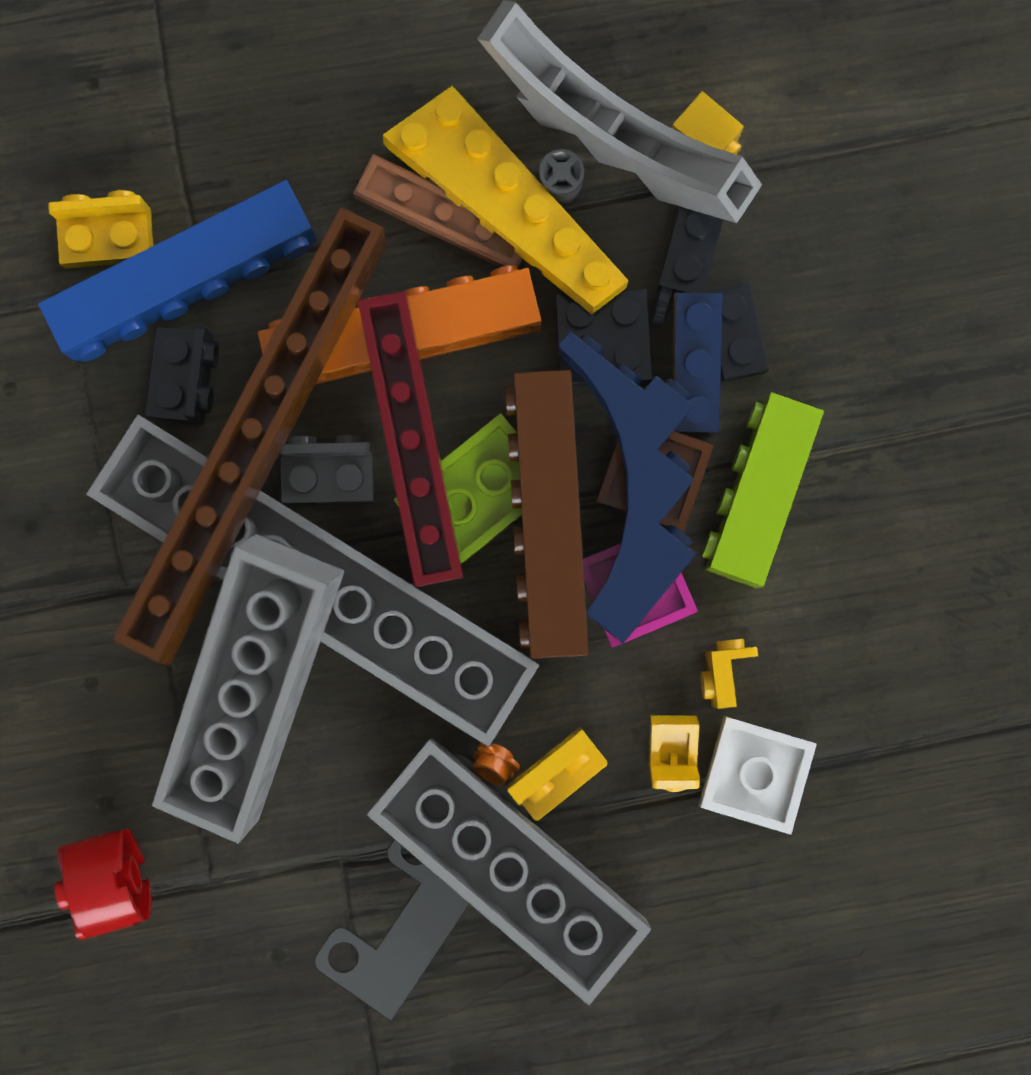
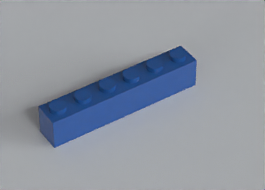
M285 180L38 303L61 352L76 362L79 360L82 362L91 361L102 356L106 352L107 346L121 339L122 341H130L142 336L147 332V326L161 319L169 321L182 316L188 311V305L202 298L212 300L222 296L229 290L228 285L244 277L246 280H251L262 276L270 269V264L284 257L290 260L302 256L310 250V244L318 240L288 181Z

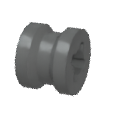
M552 150L540 162L538 181L560 205L570 203L577 198L582 189L584 176L583 162L571 150ZM558 181H559V182H564V181H565L568 185H566V184H557V185H555V184H556Z

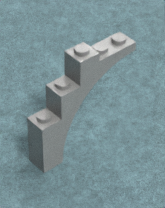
M503 0L477 38L518 87L520 92L517 95V99L539 125L574 134L599 163L636 173L657 200L738 223L762 186L742 156L711 147L681 134L627 103L592 78L538 29L516 2Z

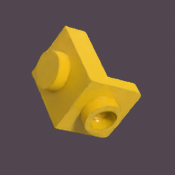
M744 639L716 641L717 651L705 652L707 671L700 672L702 695L704 699H711V707L717 709L737 707L731 659L758 656L757 647H745Z
M650 715L648 765L653 788L664 789L670 792L699 788L700 777L697 768L699 722L697 716Z

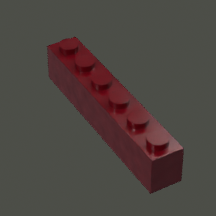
M406 291L357 300L415 587L463 578L464 574Z

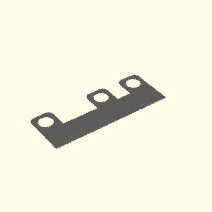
M454 755L473 771L472 765L474 763L462 755ZM486 782L526 817L529 815L522 804L518 805L507 791V785L497 786ZM396 840L393 841L388 849L389 860L421 882V884L377 950L350 931L339 928L331 933L315 958V965L319 971L390 1020L393 1019L469 905L467 900L423 863L413 865L406 862L401 854V844ZM340 942L352 944L359 956L355 968L345 973L334 970L328 959L331 948Z

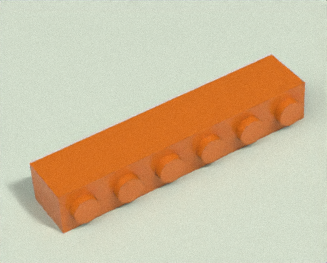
M515 265L504 266L493 270L491 277L473 280L472 276H462L446 283L447 287L429 291L428 287L421 286L406 290L420 359L541 331V317L529 268L518 270ZM359 306L354 309L316 384L372 371ZM281 319L269 323V329L258 331L262 353H264Z

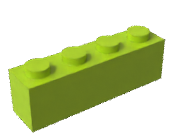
M773 392L763 400V403L755 402L746 425L747 428L753 430L748 446H739L731 470L738 473L733 489H724L716 513L723 516L718 532H709L702 550L701 557L708 559L704 570L754 588L764 586L824 410Z

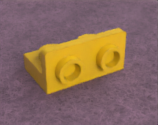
M117 190L109 192L108 197L93 199L86 195L72 194L64 196L62 201L48 203L49 213L57 222L59 264L65 269L115 265L153 246L151 208L140 195H136L134 192Z
M578 727L507 785V791L518 805L522 804L532 818L538 821L605 768L607 760L581 727Z

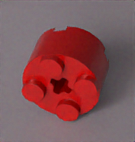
M129 829L114 830L58 847V861L62 869L63 880L55 883V896L62 911L70 909L73 917L74 931L79 940L82 941L134 926L150 918L152 911L149 879L142 881L138 865L145 863L141 848Z

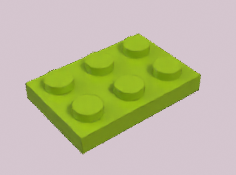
M501 413L441 461L461 564L465 563L522 516V508H512L511 480H520L519 461L510 462L508 434L517 432ZM396 497L394 501L398 505V500Z

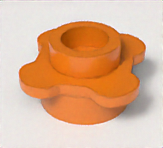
M481 743L477 748L478 751H475L472 755V758L475 760L472 765L475 774L493 785H505L508 779L513 778L514 772H518L520 768L519 763L514 760L513 754L497 744H490L488 747Z

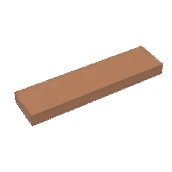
M375 154L372 155L353 192L355 199L498 267L515 265L519 269L523 258L514 252L515 247L496 232L492 234L479 224L480 219L462 204L457 206L447 198L445 191L436 183L424 179Z

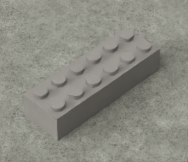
M257 534L235 546L152 807L238 844L259 821L343 578L344 570Z
M433 737L367 814L368 817L588 1005L593 1002L651 931L649 923L644 916Z

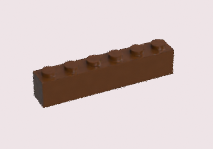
M571 370L514 373V387H505L507 415H516L517 433L508 434L510 462L519 461L520 480H511L512 508H522L523 525L522 527H513L515 555H524L525 574H516L518 602H527L528 621H519L520 649H530V659L586 656L589 653Z

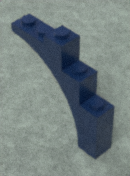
M570 331L559 344L558 355L586 382L605 410L619 443L626 477V517L620 548L605 585L589 607L586 615L619 642L624 643L696 555V553L688 548L692 540L672 524L667 529L659 524L695 480L688 474L691 467L681 457L671 451L665 456L659 451L689 414L693 404L687 400L690 394L686 389L670 378L664 382L655 376L646 389L643 390L638 386L641 379L630 368L621 363L616 368L602 357L605 351L596 341L585 334L578 338Z

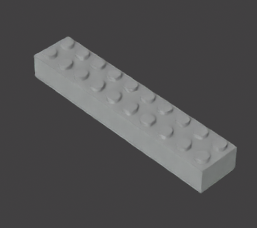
M137 415L86 495L161 542H164L208 458L145 418ZM260 491L216 576L222 580L225 579L235 546L255 534L344 570L345 572L321 642L489 747L533 677L539 664Z

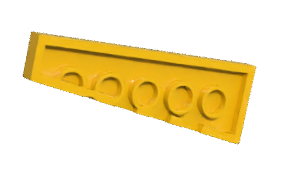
M453 86L383 134V144L388 150L424 179L428 177L445 191V196L457 206L462 204L480 219L479 224L492 234L496 232L515 247L514 252L531 266L537 267L543 276L591 315L626 289L629 280Z

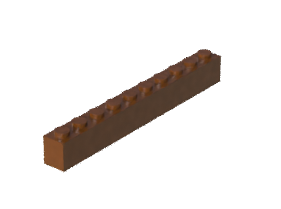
M340 207L115 633L113 641L158 663L170 666L358 303L357 300L360 299L386 249L384 227Z

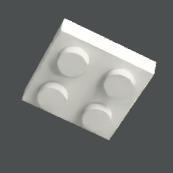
M724 716L698 806L791 835L816 743Z

